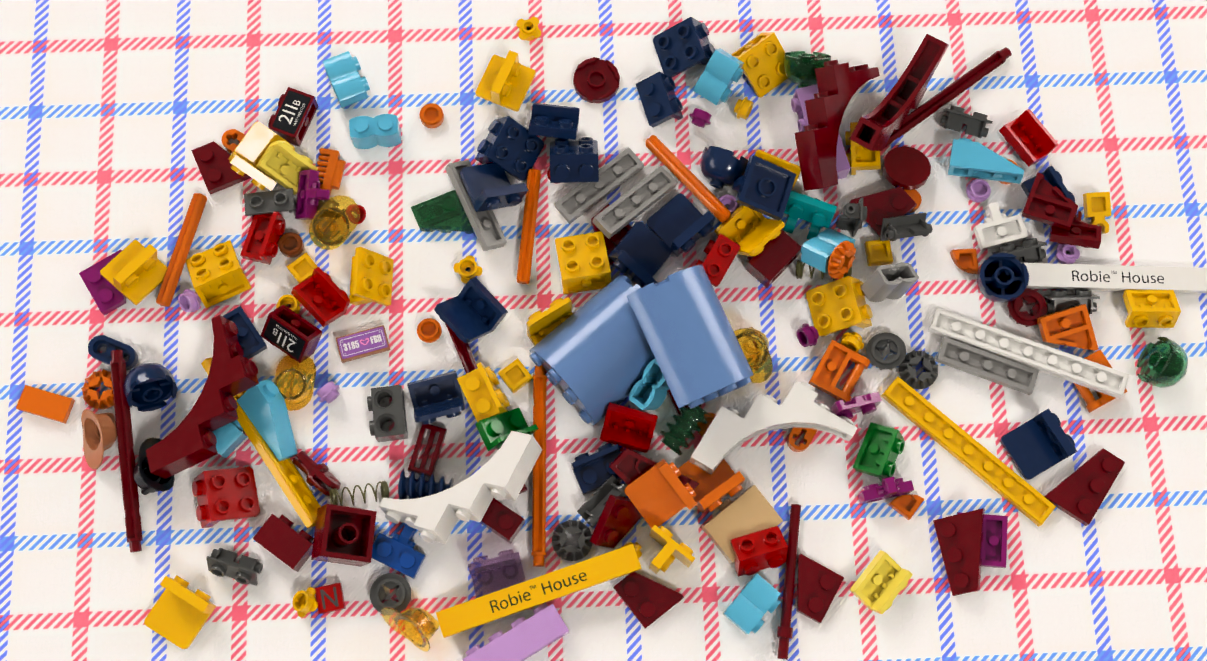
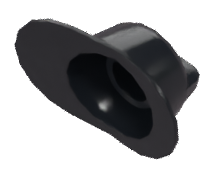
M152 437L146 439L139 449L138 463L134 468L133 478L137 486L141 488L143 495L157 491H168L174 486V475L165 479L150 473L146 449L160 442V438Z

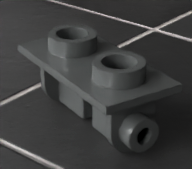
M951 105L950 109H943L944 112H948L947 116H942L940 125H943L945 129L961 132L962 125L966 124L965 134L980 139L981 137H987L989 128L985 127L986 123L992 124L993 122L987 120L988 115L974 112L972 116L965 114L964 108Z
M293 188L244 194L245 216L252 215L254 217V215L269 214L274 211H289V213H292V211L296 210Z
M862 197L858 204L848 203L844 205L836 221V226L840 230L852 231V237L856 235L858 229L862 228L863 221L867 219V206H863Z
M927 213L883 218L880 241H896L900 238L920 235L928 236L929 233H932L933 228L931 224L925 222Z
M1029 238L1023 240L1021 245H1002L999 247L1000 250L993 251L992 254L1002 252L1013 254L1016 256L1015 259L1019 261V257H1022L1023 263L1041 262L1043 258H1046V252L1044 249H1041V246L1047 245V242L1037 241V238Z
M1084 289L1076 290V294H1067L1065 290H1053L1052 294H1043V297L1050 299V303H1047V313L1050 314L1068 309L1070 306L1086 304L1090 315L1092 312L1097 311V303L1093 302V299H1100V296L1092 294V290Z
M612 475L577 512L593 528L599 521L609 495L626 497L627 495L624 492L626 486L623 483L620 484Z
M223 548L213 549L211 557L207 556L208 571L219 577L227 576L244 585L252 584L257 586V573L260 574L263 569V564L260 563V560L242 555L237 563L235 560L238 554Z

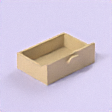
M752 485L733 501L730 498L726 499L718 507L720 511L700 528L708 535L728 562L733 563L735 562V553L731 546L732 539L778 526L783 520L758 488Z

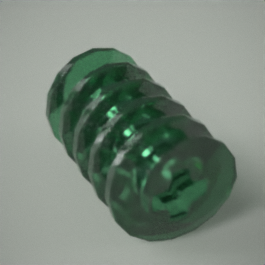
M687 405L688 408H679L682 416L672 415L676 423H666L669 432L660 431L663 437L661 441L680 456L683 454L680 446L689 447L686 438L691 440L696 438L692 430L698 432L702 430L698 422L704 424L708 422L704 415L710 414L699 405L690 409L689 405Z

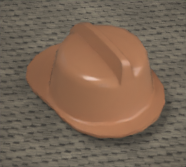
M86 409L82 412L81 416L84 456L90 468L98 469L102 464L104 451L112 447L117 439L116 421L113 413L94 414L93 411Z

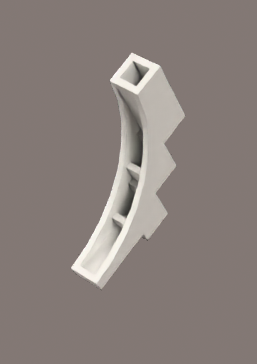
M796 381L781 406L777 404L778 401L767 394L763 396L760 393L744 418L740 417L741 413L736 409L721 406L693 452L690 462L712 475L721 461L737 446L754 436L772 430L793 427L810 428L831 433L849 442L858 428L854 426V422L845 416L838 417L831 413L832 410L822 403H814L818 395L814 391L815 389L808 383Z
M511 431L493 457L473 475L457 485L437 494L416 499L399 500L383 497L379 507L386 514L385 518L395 524L399 522L406 523L408 526L417 529L420 532V537L426 542L434 543L436 541L445 544L458 519L469 522V520L481 522L493 498L501 501L504 499L516 501L543 449L533 435Z

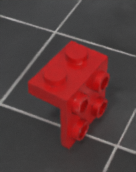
M251 467L203 471L194 478L192 492L197 497L196 517L201 522V528L213 527L219 521L252 518L260 514L254 471Z

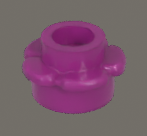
M694 108L693 113L689 114V117L692 118L691 123L698 127L704 128L705 125L711 124L710 119L712 115L706 111Z
M805 323L796 332L797 339L803 347L815 346L817 344L819 334L814 326L809 327V324Z

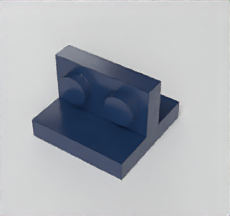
M753 155L749 158L744 175L733 183L732 190L738 192L735 202L779 221L783 218L796 174Z

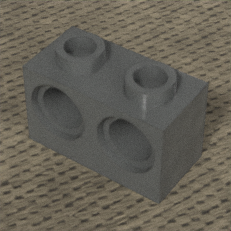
M402 386L370 388L371 396H367L368 410L373 411V421H369L371 436H375L378 442L408 439L404 390ZM391 397L392 402L389 406H380L382 398ZM393 421L394 428L391 431L385 432L382 430V425L385 422Z

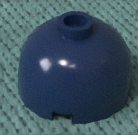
M709 146V149L707 147L704 148L700 167L704 177L710 180V186L723 189L724 186H733L734 181L744 175L748 160L743 156L738 160L733 156L734 152Z
M1002 252L991 255L978 270L977 284L980 292L992 302L1007 303L1015 300L1028 286L1029 273L1024 263L1021 264L1019 260L1015 259L1016 256L1013 254Z
M144 363L132 369L127 374L123 386L128 405L131 408L132 406L137 407L138 411L142 412L154 411L167 405L165 400L171 396L174 399L178 391L172 373L157 363Z

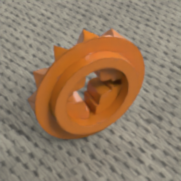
M843 241L834 248L828 260V274L830 277L841 279L844 274H848V270L852 267V263L855 260L856 248L853 243Z
M103 369L102 371L93 372L91 376L85 378L84 386L81 389L83 399L89 406L100 410L114 406L111 371ZM101 383H103L104 386L110 389L103 391L100 397V393L93 389L100 387Z

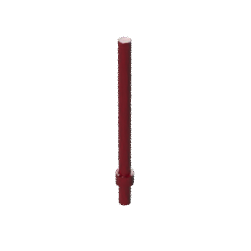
M791 504L781 623L777 627V638H779L777 659L788 660L789 640L792 639L793 635L791 617L801 505Z

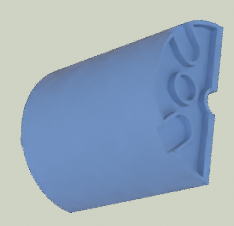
M703 265L683 269L668 275L665 280L654 284L653 282L627 295L678 409L689 405L690 409L752 382L750 377L754 376V373Z
M618 275L529 350L532 353L529 355L531 360L538 367L541 365L548 372L546 374L548 380L554 386L559 384L564 389L562 396L570 405L575 404L580 410L578 414L586 424L591 422L593 426L606 416L609 402L619 405L629 396L633 386L642 379L646 366L655 359L627 298V295L639 290L641 287L638 284L633 286L630 279L625 275Z

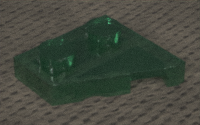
M455 190L411 207L420 231L433 232L437 230L442 233H451V231L465 232L466 234L474 233Z

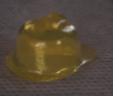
M338 195L331 197L324 203L309 225V234L316 246L324 250H333L344 243L359 222L360 211L355 201L347 196Z
M753 327L735 330L734 333L754 373V376L750 377L752 383L766 381L771 376L773 370L772 359L768 350V338L763 332Z
M287 355L277 366L274 384L284 397L287 410L289 411L300 410L312 398L316 366L310 357L299 363Z
M389 607L381 610L383 619L393 630L410 640L420 650L424 652L430 650L429 640L439 629L440 625L429 612L421 608H409L402 613Z

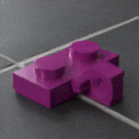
M311 169L299 171L295 219H314L319 200H329L330 190L320 189L319 171Z
M888 477L882 479V485L880 486L877 483L863 487L864 491L858 494L860 505L909 494L914 491L912 480L904 482L903 478L895 479V477Z

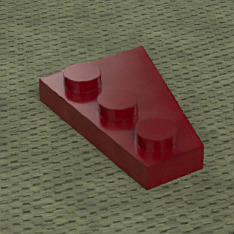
M626 448L609 467L629 485L657 464V462ZM684 475L678 477L683 485L689 483L693 490L699 485L698 482Z
M1103 448L1044 497L1058 509L1087 526L1092 521L1125 462Z
M984 508L933 520L952 596L980 591Z

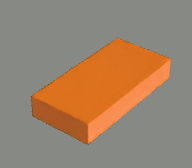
M25 385L16 409L66 424L75 400Z

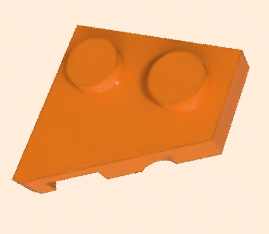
M1086 304L1036 318L1043 342L1094 351L1099 350Z

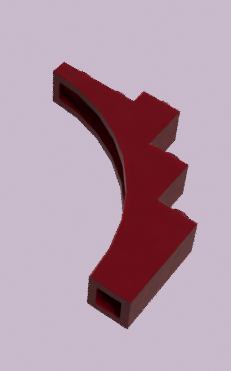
M926 34L897 83L872 112L859 119L849 139L871 151H883L894 129L900 130L909 111L917 109L927 90L926 87L949 44Z
M838 60L824 62V67L815 69L819 93L814 94V99L805 100L809 125L803 126L804 131L794 133L804 191L838 185L836 167L837 140L844 111L859 87L868 80L880 76L878 67L869 68L868 64L849 67V63L839 64Z
M221 315L211 319L214 335L213 357L209 375L201 395L192 410L176 429L163 440L146 449L150 473L166 479L217 455V439L212 431L237 420L236 409L238 406L233 396L259 384L256 364L252 360L243 357L244 352L238 342V328L236 324Z

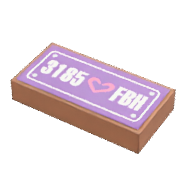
M384 325L336 338L342 363L391 350Z

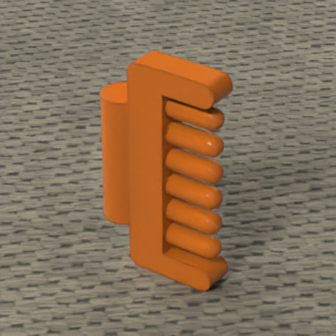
M320 148L319 152L321 155L318 158L319 160H324L317 161V165L320 166H316L318 168L317 171H322L319 172L318 177H324L319 178L320 183H323L320 184V189L330 190L331 195L332 189L339 190L346 162L340 160L339 151Z

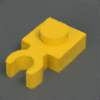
M1110 192L1083 194L1084 218H1091V225L1102 226V234L1108 233L1109 224L1105 221V217L1111 216Z

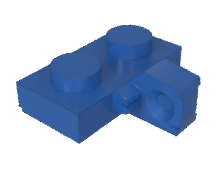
M405 524L400 535L395 533L392 538L379 533L372 549V559L415 579L426 555L414 550L416 543L411 540L417 529Z

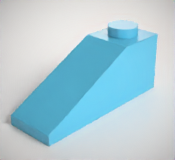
M968 138L953 139L948 175L1021 183L1024 175L1022 168L979 142H974Z
M271 379L260 381L258 385L248 389L237 402L280 462L294 457L298 453L285 399L279 392L278 387Z

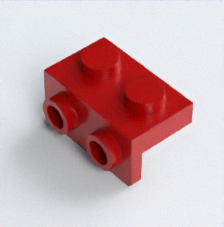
M1030 109L1025 110L1017 119L1005 124L999 130L1028 167L1044 159L1058 146L1057 141Z
M274 211L273 214L254 215L240 254L243 259L271 264L272 258L278 252L280 235H283L286 228L285 219L279 212Z
M720 233L714 241L711 239L708 241L703 250L706 253L702 261L698 259L694 266L703 265L711 284L717 287L737 255L740 245Z
M320 267L315 268L312 276L293 287L291 292L323 327L346 314L350 303L346 292L341 290Z
M609 402L600 440L648 453L658 416Z
M778 526L731 540V546L735 553L734 569L738 577L754 575L759 570L769 567L777 568L786 563L788 545Z

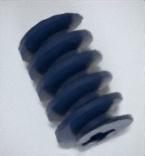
M403 469L398 484L399 500L407 499L408 496L409 499H416L437 494L453 487L454 478H451L450 482L446 484L444 476H441L439 482H435V476L431 474L429 480L426 481L424 473H421L419 478L415 479L414 471H411L410 475L405 477Z

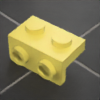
M278 140L270 143L256 167L284 188H293L294 195H297L299 171L310 169L317 171L318 168L313 165V161L310 158L295 152L293 146L288 142Z
M880 550L850 588V591L868 609L883 614L892 606L893 600L907 586L913 574L909 570L901 568L886 552Z

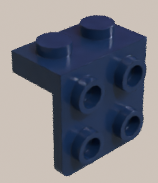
M689 17L653 38V43L665 75L672 78L699 63L706 67L715 52V48L709 42V30L705 23Z
M510 116L495 119L488 128L489 134L487 138L479 144L477 148L478 154L475 159L481 164L493 162L517 180L524 181L528 176L529 169H532L542 151L544 142L536 135H528V129Z
M581 137L573 141L556 138L555 141H551L550 183L599 182L598 141L593 140L591 137Z
M495 163L464 167L460 171V176L476 212L516 206L522 202V198L528 192L525 183L511 185L505 170Z
M679 193L648 218L647 226L678 257L683 252L687 253L690 251L699 238H704L712 232L715 217L709 211L702 215L683 194Z
M638 221L631 227L608 257L614 262L613 265L623 274L626 273L634 285L638 284L642 288L653 282L654 284L658 283L653 276L670 257L672 250L643 222Z
M476 277L468 281L458 296L439 303L434 308L440 319L465 343L472 342L493 332L508 313L504 306Z
M456 371L407 383L416 423L430 424L435 422L438 417L445 415L447 418L456 417L461 414V411L465 410Z
M1049 408L1000 439L1001 444L1026 480L1036 477L1078 452L1075 448L1074 440L1070 435L1065 434L1060 426L1061 422L1055 413H1051Z

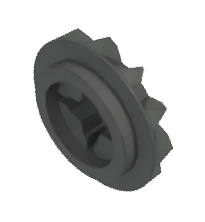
M883 332L869 340L866 347V356L872 366L874 365L880 370L889 369L892 371L895 367L901 366L906 358V346L899 336ZM887 344H889L890 352L893 354H888L884 360L882 352L879 350H884Z
M913 350L907 353L906 358L898 368L900 378L913 389L928 388L938 377V364H936L934 357L925 351ZM922 361V369L926 372H922L916 378V369L912 366H917Z
M568 520L559 524L552 536V545L556 554L567 561H578L587 556L593 544L590 541L592 534L589 527L581 521ZM566 531L572 536L581 533L577 539L580 549L572 544L563 547L568 541Z
M387 573L381 575L371 586V603L382 614L396 615L405 610L411 601V587L408 581L399 574ZM384 586L391 590L400 586L395 593L399 600L398 602L389 599L383 603L387 596L383 588Z

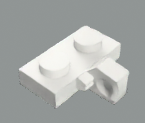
M997 202L984 207L987 217L984 219V224L976 225L973 228L980 251L1020 241L1028 237L1022 215L1007 217L1005 213L1001 214Z

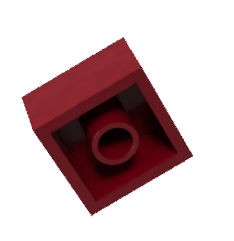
M325 504L318 508L311 560L359 567L371 563L377 511L333 504Z

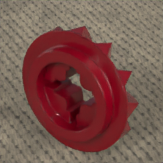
M1026 288L1019 297L1008 302L1007 305L1010 313L1009 317H1012L1016 324H1022L1026 327L1037 325L1036 318L1046 316L1047 303L1044 297L1039 292ZM1023 303L1025 305L1034 304L1030 314L1027 311H1019L1024 306Z

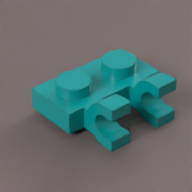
M791 190L784 212L789 216L783 231L793 234L799 218L811 222L806 239L810 240L813 237H817L821 226L829 228L837 206Z

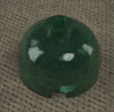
M805 51L786 52L783 62L784 72L791 82L798 84V88L817 84L815 69L824 67V62L831 61V55L821 52H813V54L805 53Z
M1158 337L1157 339L1160 341H1157L1155 344L1150 342L1140 354L1137 367H1141V371L1137 375L1141 381L1151 386L1166 388L1175 385L1186 375L1188 357L1185 350L1175 341L1167 337Z

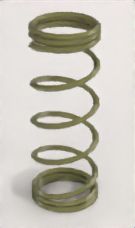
M797 260L796 263L797 279H802L805 263L801 260ZM809 265L810 279L812 280L815 268L813 267L811 271V266ZM852 267L849 268L848 274H844L843 277L852 275ZM821 271V279L823 280L825 273Z
M385 480L377 483L376 490H374L370 483H367L363 493L361 487L355 485L352 495L348 487L345 486L342 489L341 497L336 488L330 489V503L338 505V495L340 505L343 506V492L346 488L354 506L355 488L359 487L364 504H366L367 485L371 486L375 501L377 502L378 484L381 483L382 499L383 497L389 498V487Z

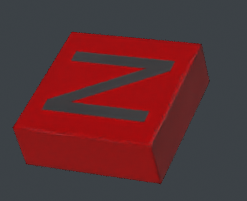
M342 583L315 588L319 614L346 609Z

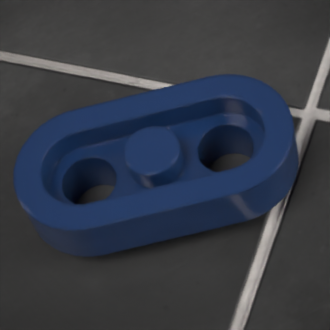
M105 335L95 336L88 344L89 354L97 361L109 366L112 360L111 351L123 350V357L129 355V360L126 362V371L134 368L138 362V354L131 346ZM103 346H107V350L104 353H100V349Z

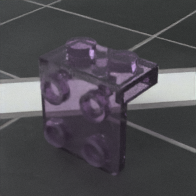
M513 549L504 550L498 553L499 557L488 559V555L474 558L473 563L468 564L476 598L526 581L519 552L514 553Z

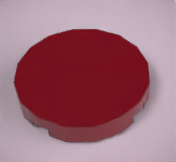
M593 57L584 60L577 66L573 85L581 99L589 103L599 104L609 101L615 96L619 89L620 75L612 62Z
M902 146L888 152L883 161L882 171L891 185L904 187V190H914L926 183L931 173V165L928 158L921 151L912 147Z

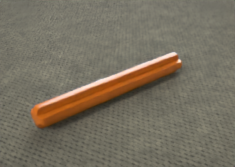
M651 135L645 141L646 147L720 222L724 223L730 218L731 212L655 135Z
M529 169L527 177L528 192L525 196L517 270V283L520 284L530 283L541 171L538 169Z
M194 193L156 298V303L161 306L169 307L171 305L207 202V197L203 194Z

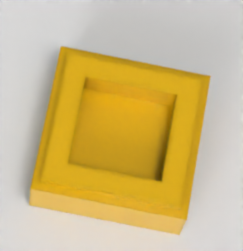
M890 240L865 241L864 247L868 267L893 263Z
M304 253L286 267L300 284L310 278L314 269L318 266L307 253Z
M518 358L498 372L500 378L513 394L533 380L531 374Z

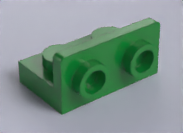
M520 408L480 420L475 424L488 451L497 448L499 450L511 431L531 435L538 430L536 424L528 427Z
M871 422L853 465L854 470L877 477L881 482L883 478L892 477L896 469L895 461L897 456L903 452L905 441L900 431Z

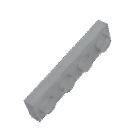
M628 147L599 169V182H582L554 203V206L565 220L571 224L642 170L644 164Z
M470 161L449 163L445 170L482 250L488 251L504 247L507 240L493 210L475 211L460 176L462 168L472 166Z
M660 166L596 215L592 223L610 239L674 189L678 181L663 166Z
M947 337L942 339L935 360L938 363L1027 395L1033 393L1039 370Z

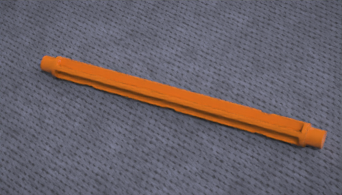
M536 365L535 375H533V425L536 424L538 430L533 433V436L543 450L533 467L531 556H533L534 567H544L545 556L547 555L545 531L547 377L544 367Z

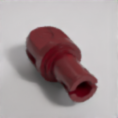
M301 451L296 455L299 460L293 458L292 463L307 475L306 482L310 486H315L326 496H330V489H340V481L328 471L329 468L324 463L317 464L305 451Z

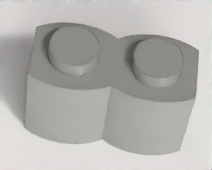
M901 262L895 266L881 265L861 285V289L866 298L871 302H882L886 298L895 300L901 298L919 279V276L909 263Z

